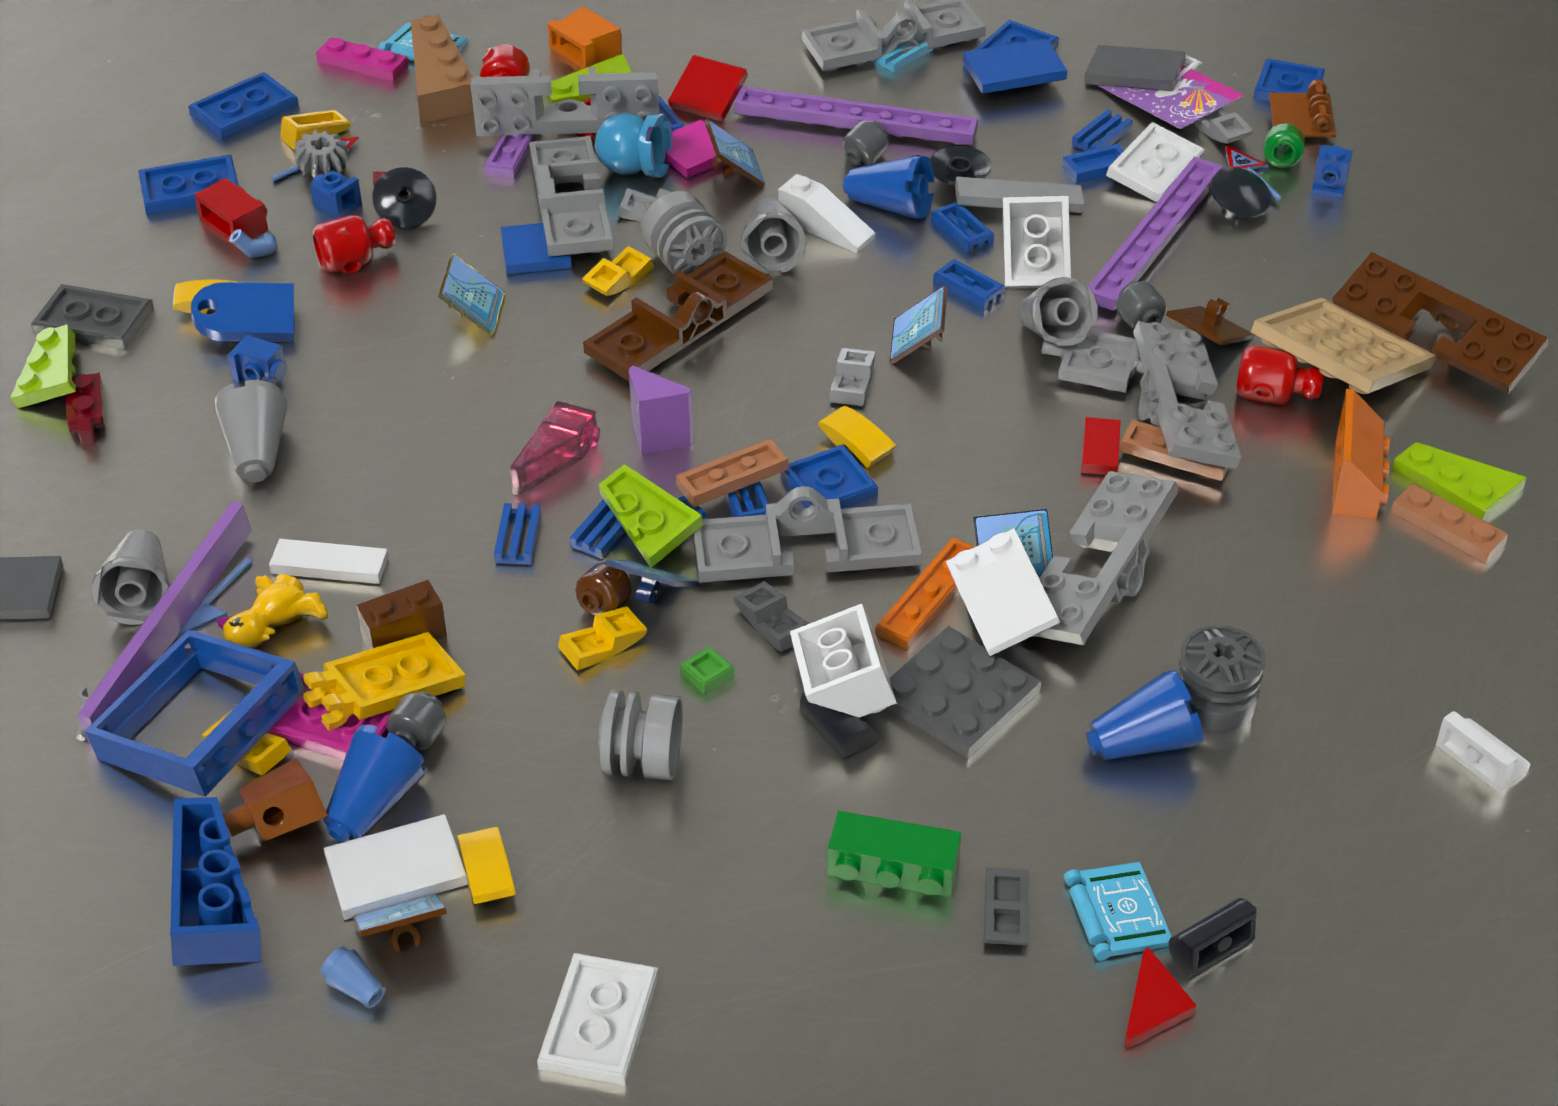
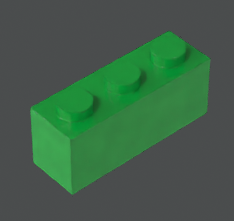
M838 810L827 848V875L839 877L843 880H857L879 884L887 888L896 887L919 891L927 895L951 897L960 859L962 832Z

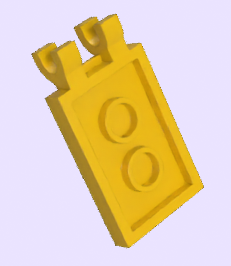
M426 632L323 663V672L316 671L304 674V682L313 690L303 693V699L310 708L323 704L330 712L321 715V722L329 731L342 726L352 714H355L359 720L393 710L400 699L408 693L427 692L437 696L465 687L466 674L432 635Z

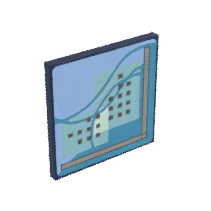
M1047 509L973 517L976 546L989 541L996 534L1005 533L1014 528L1038 577H1041L1053 558Z
M606 560L605 562L606 566L642 576L635 599L649 604L650 602L656 603L660 591V582L671 586L699 587L700 584L697 580L658 568H650L648 565L635 561Z

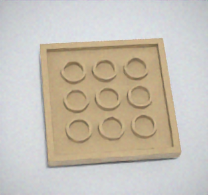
M1322 297L1256 319L1251 329V333L1261 337V341L1270 347L1282 348L1295 355L1299 362L1310 363L1320 368L1319 372L1330 378H1339L1348 383L1350 389L1361 394H1369L1430 369L1436 358V355Z

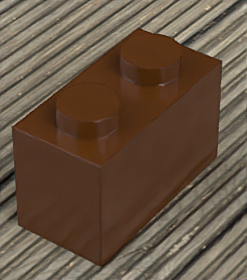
M429 580L356 605L361 635L368 649L429 632L435 640L447 636L443 604Z

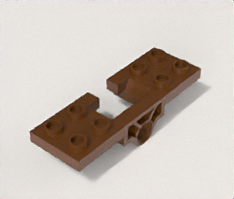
M725 251L689 275L680 270L674 273V284L667 288V300L680 306L674 318L671 319L636 297L631 300V312L583 342L584 353L629 381V368L632 365L646 371L651 370L773 290V278Z
M1373 252L1367 256L1333 296L1334 304L1405 340H1408L1416 331V321L1425 311H1428L1436 322L1439 320L1447 329L1460 332V334L1464 333L1457 343L1441 336L1432 347V354L1442 360V369L1449 372L1454 366L1507 394L1512 391L1548 346L1547 337Z

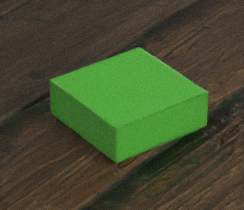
M710 646L680 664V674L704 695L735 677L734 666Z

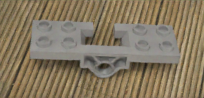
M905 0L904 9L895 11V17L891 21L889 20L881 30H878L877 23L872 16L867 15L863 8L857 9L856 19L802 30V41L822 70H835L842 66L863 64L866 61L880 59L882 56L893 52L896 48L908 42H913L914 44L903 49L902 54L916 46H921L920 44L925 41L928 44V48L944 47L947 44L961 41H972L975 38L986 36L985 24L966 0H947L918 7L912 0ZM898 26H899L900 28L908 27V28H907L905 31H903V32H897V31H896Z
M589 67V74H578L579 95L590 94L591 106H587L582 101L579 103L578 101L568 99L558 103L555 101L550 106L544 107L543 96H551L550 75L541 76L540 69H534L533 76L471 78L470 83L476 136L597 133L602 122L613 115L628 112L639 115L645 120L650 114H660L658 72L596 74V67Z
M591 137L529 142L548 256L587 252L600 253L605 250H613V238L605 206L604 189H600L598 162L594 155ZM576 182L583 183L585 191L555 194L554 186L557 184Z
M1138 321L1133 333L1145 371L1140 381L1142 390L1138 407L1139 420L1161 426L1169 456L1237 469L1242 457L1224 403L1208 400L1204 409L1201 410L1178 403L1175 395L1205 400L1207 395L1213 396L1218 386L1202 335L1190 329L1179 330L1166 327L1157 322L1146 323Z
M1112 471L1107 473L1070 530L1069 535L1072 544L1080 545V547L1110 551L1112 553L1096 578L1071 574L1074 570L1071 558L1060 556L1052 558L1039 579L1060 623L1033 636L1084 645L1110 602L1120 603L1123 596L1135 597L1139 593L1143 582L1145 560L1150 554L1148 540L1178 493L1176 481Z
M801 486L791 490L778 503L766 504V515L704 519L703 526L693 533L699 583L794 575L792 551L781 552L779 537L835 533L838 548L825 549L827 572L922 565V551L912 504L841 509L839 498L826 499L815 489ZM803 500L813 503L805 509L794 507L796 503Z

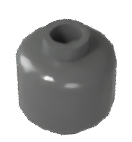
M874 120L859 121L843 139L847 160L854 165L862 164L865 166L874 164L888 149L889 143L886 129Z
M1136 282L1126 285L1120 291L1116 304L1118 314L1133 330L1138 321L1161 323L1167 307L1164 298L1147 282Z
M418 692L404 695L390 714L386 724L389 733L391 732L399 736L417 751H425L432 747L447 720L440 700L430 693Z

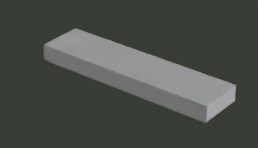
M956 177L955 182L957 205L1003 208V197L1068 196L1069 213H1083L1085 205L1081 185Z

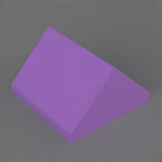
M632 365L629 368L631 415L641 454L691 447L694 444L692 389Z

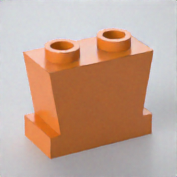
M584 6L561 21L555 19L547 23L549 49L581 69L622 54L621 29Z

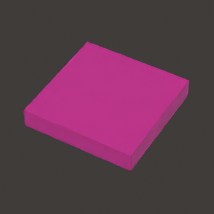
M698 120L672 132L673 148L672 151L666 150L665 161L686 178H690L713 167L712 160L716 154L704 121Z

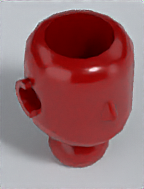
M503 44L497 45L494 48L490 47L486 50L487 54L482 58L483 63L479 77L529 76L530 63L528 57L516 46Z
M341 216L338 219L322 222L313 230V242L318 260L322 268L331 273L342 271L345 274L355 273L361 269V266L367 265L372 260L374 248L389 249L396 244L392 223L390 220L383 218L376 220L373 225L367 226L360 216Z
M1252 345L1247 347L1242 354L1236 391L1239 396L1247 400L1274 405H1286L1291 400L1293 392L1300 393L1305 398L1311 400L1320 398L1324 375L1319 372L1320 368L1318 367L1298 368L1297 357L1285 350Z

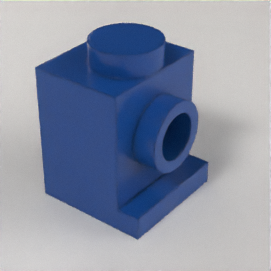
M1321 145L1311 194L1343 198L1353 150L1343 149L1340 146Z
M333 170L325 175H316L312 184H310L313 205L336 218L344 217L362 205L359 179L356 177L349 179Z
M246 335L228 354L233 381L237 383L244 379L247 381H266L275 385L287 372L282 345Z

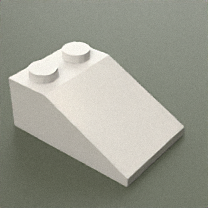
M1068 196L1003 197L1005 289L1040 288L1055 278H1071Z
M1014 528L1005 533L996 534L989 541L970 550H964L954 558L946 561L989 656L1060 623Z

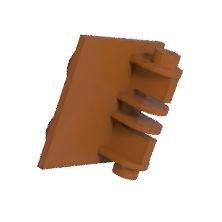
M1315 79L1309 85L1307 93H1269L1273 127L1278 124L1288 123L1301 130L1304 137H1336L1330 93H1326V84L1320 79Z

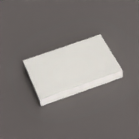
M1151 122L1109 166L1106 176L1157 202L1193 157L1203 158L1205 149Z
M445 814L323 848L344 920L353 918L355 915L468 885L467 875Z
M574 953L537 1060L538 1070L625 1086L658 981V968Z

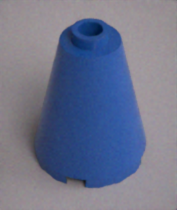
M914 155L853 168L844 177L843 190L852 201L913 219L925 218L931 209L934 193H928L929 182L934 183L933 166L929 157Z
M1175 670L1163 672L1090 722L1091 731L1085 733L1094 756L1101 754L1104 760L1190 748L1203 743V730L1197 712L1192 713L1188 703L1192 698Z
M361 725L354 732L326 809L327 817L323 818L324 823L328 826L326 832L332 838L342 843L363 837L423 778L428 770L427 766L421 767L425 759L413 746L391 732L386 738L374 734L378 727L373 725Z

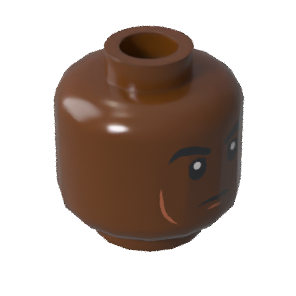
M605 562L594 565L577 581L575 587L576 598L580 606L594 617L596 614L622 607L629 600L632 591L627 573L623 570L606 566Z

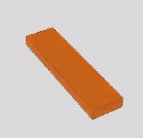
M952 537L875 626V635L905 650H909L959 591L946 561L954 558L958 553L970 550L975 546Z

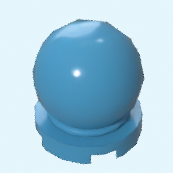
M628 112L609 117L602 122L596 134L594 147L599 161L611 172L621 175L636 174L643 170L644 174L648 177L661 178L669 168V164H664L666 150L672 151L673 148L670 122L663 121L664 114H650L645 120L639 115Z

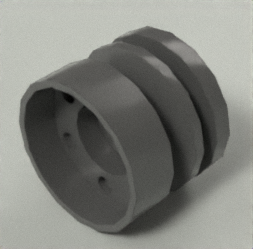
M1211 625L1199 628L1187 636L1181 648L1178 675L1181 677L1192 700L1188 701L1192 713L1197 712L1203 729L1209 731H1229L1242 727L1252 719L1257 709L1260 694L1259 686L1262 682L1265 668V652L1258 640L1247 632L1231 626Z

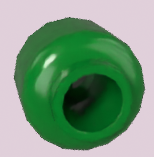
M1288 123L1278 124L1272 127L1266 134L1263 146L1264 156L1274 167L1280 169L1290 168L1301 160L1305 141L1301 130L1296 126Z

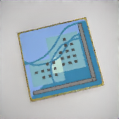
M453 253L450 256L438 298L447 303L449 308L458 311L461 317H466L491 336L495 330L505 291Z

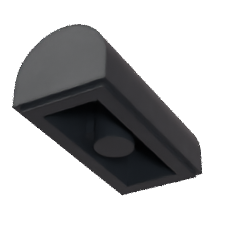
M805 691L800 698V709L843 759L877 743V732L863 716L859 718L808 702Z
M1237 898L1174 935L1168 942L1169 951L1174 962L1190 978L1253 941L1256 933L1257 908L1246 899Z

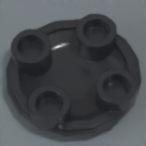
M1227 167L1219 170L1209 183V190L1212 192L1216 202L1222 207V214L1230 220H1236L1239 217L1263 215L1270 206L1271 195L1267 185L1260 177L1249 170L1239 167Z

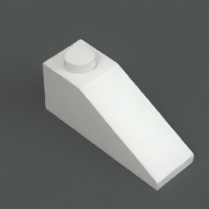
M796 174L778 189V201L801 224L805 232L855 253H859L875 238V232L823 184Z

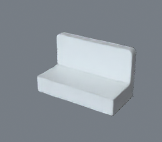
M1455 711L1443 718L1436 745L1498 793L1528 772L1530 762L1470 718L1465 719Z

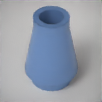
M344 946L337 948L327 957L321 967L320 973L325 977V983L328 986L363 1003L367 1008L374 1007L385 995L386 987L377 980L354 949L348 950Z

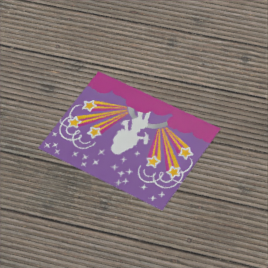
M1193 69L1187 71L1177 80L1172 91L1099 86L1179 129L1244 96Z

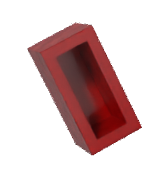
M227 178L194 194L200 220L228 241L233 232L238 229L242 230L251 239L268 231L266 219L268 212L264 203L252 197L241 186L235 185Z

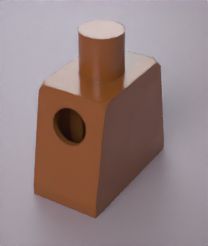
M297 758L240 787L238 791L244 804L223 813L226 826L232 837L255 827L262 840L272 839L327 817L313 780Z

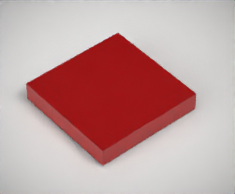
M693 55L668 99L669 107L723 122L748 77L747 70Z

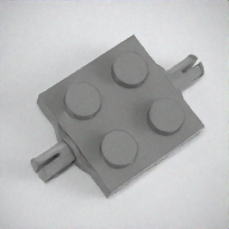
M1090 330L1082 342L1072 346H1056L1044 340L1042 354L1061 357L1058 379L1126 393L1129 381L1136 372L1143 374L1145 372L1142 360L1139 359V350L1134 338Z

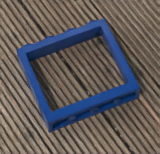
M188 629L85 730V733L98 760L206 797L305 693L306 689L295 661ZM188 643L190 644V649L185 647ZM201 668L256 685L186 758L130 740Z

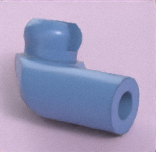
M238 229L233 232L229 239L233 245L252 259L270 256L278 247L276 237L271 233H264V236L260 235L259 239L252 240L242 230Z

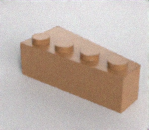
M440 15L424 16L420 19L411 20L420 125L474 113L470 86L473 76Z

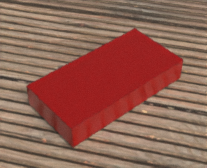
M1085 417L1081 473L1107 475L1109 471L1118 472L1121 420Z

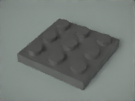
M948 626L889 678L897 703L886 708L969 759L1040 692L1041 681L996 654L989 656L985 647Z

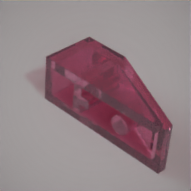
M557 401L510 466L513 494L521 495L583 460L590 448L596 446L600 437V428L597 427L596 411Z

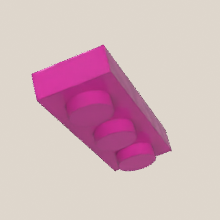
M331 37L316 51L317 62L394 81L408 67L407 56L396 54L392 51L372 48L365 44L344 41L341 38Z

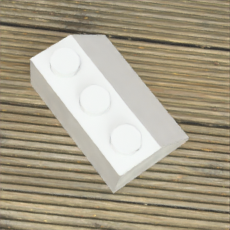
M862 603L790 631L808 702L859 718L870 713H878L886 707L897 703L878 639Z

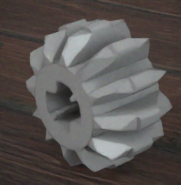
M314 130L312 135L303 134L302 139L296 141L295 164L297 169L302 171L303 176L312 175L313 178L318 174L325 175L333 170L340 174L341 170L346 169L347 146L345 141L340 139L339 134L330 135L328 130H325L323 133H318Z

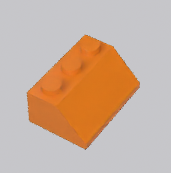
M1346 389L1335 441L1332 514L1377 519L1379 506H1386L1389 493V484L1383 483L1388 478L1389 460H1385L1383 457L1387 458L1390 436H1384V421L1352 389Z

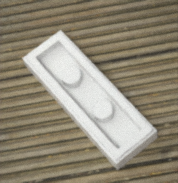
M279 539L269 567L271 574L380 584L389 556L388 550L384 548Z

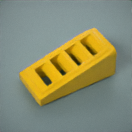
M336 110L284 116L281 120V139L290 148L295 150L296 141L301 140L303 134L312 135L314 130L318 133L328 130L330 135L338 134L349 129L351 122Z

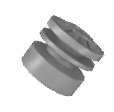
M674 191L663 195L652 203L644 214L641 223V237L644 242L660 258L672 274L678 270L686 275L691 274L724 253L727 245L726 232L722 225L715 220L712 214L707 212L706 208L695 196L688 192Z
M610 690L601 715L598 732V749L600 751L602 773L616 774L620 762L622 775L631 776L637 759H641L645 778L673 780L677 770L682 738L683 704L681 696L652 694L647 711H642L639 692H630L625 704L623 691Z

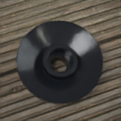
M950 146L936 151L930 157L934 177L947 184L955 185L956 177L985 179L991 172L990 158L982 151L972 147Z
M398 167L387 171L377 180L373 189L372 200L377 215L381 219L390 220L395 228L409 229L422 225L431 217L436 207L437 196L433 183L424 173L413 168ZM401 190H407L410 192V196L408 198H401L398 193Z

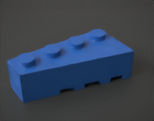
M217 797L174 799L170 921L173 966L261 962L260 927L251 908V900L240 874V866L236 855H234L228 829Z

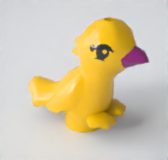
M280 574L275 578L274 582L266 575L262 577L257 575L255 585L259 587L256 590L258 596L252 607L233 616L217 618V623L223 630L225 641L256 649L264 641L270 639L269 635L275 634V630L269 627L286 625L304 616H312L324 620L328 618V610L322 602L319 593L304 594L303 584L291 575Z

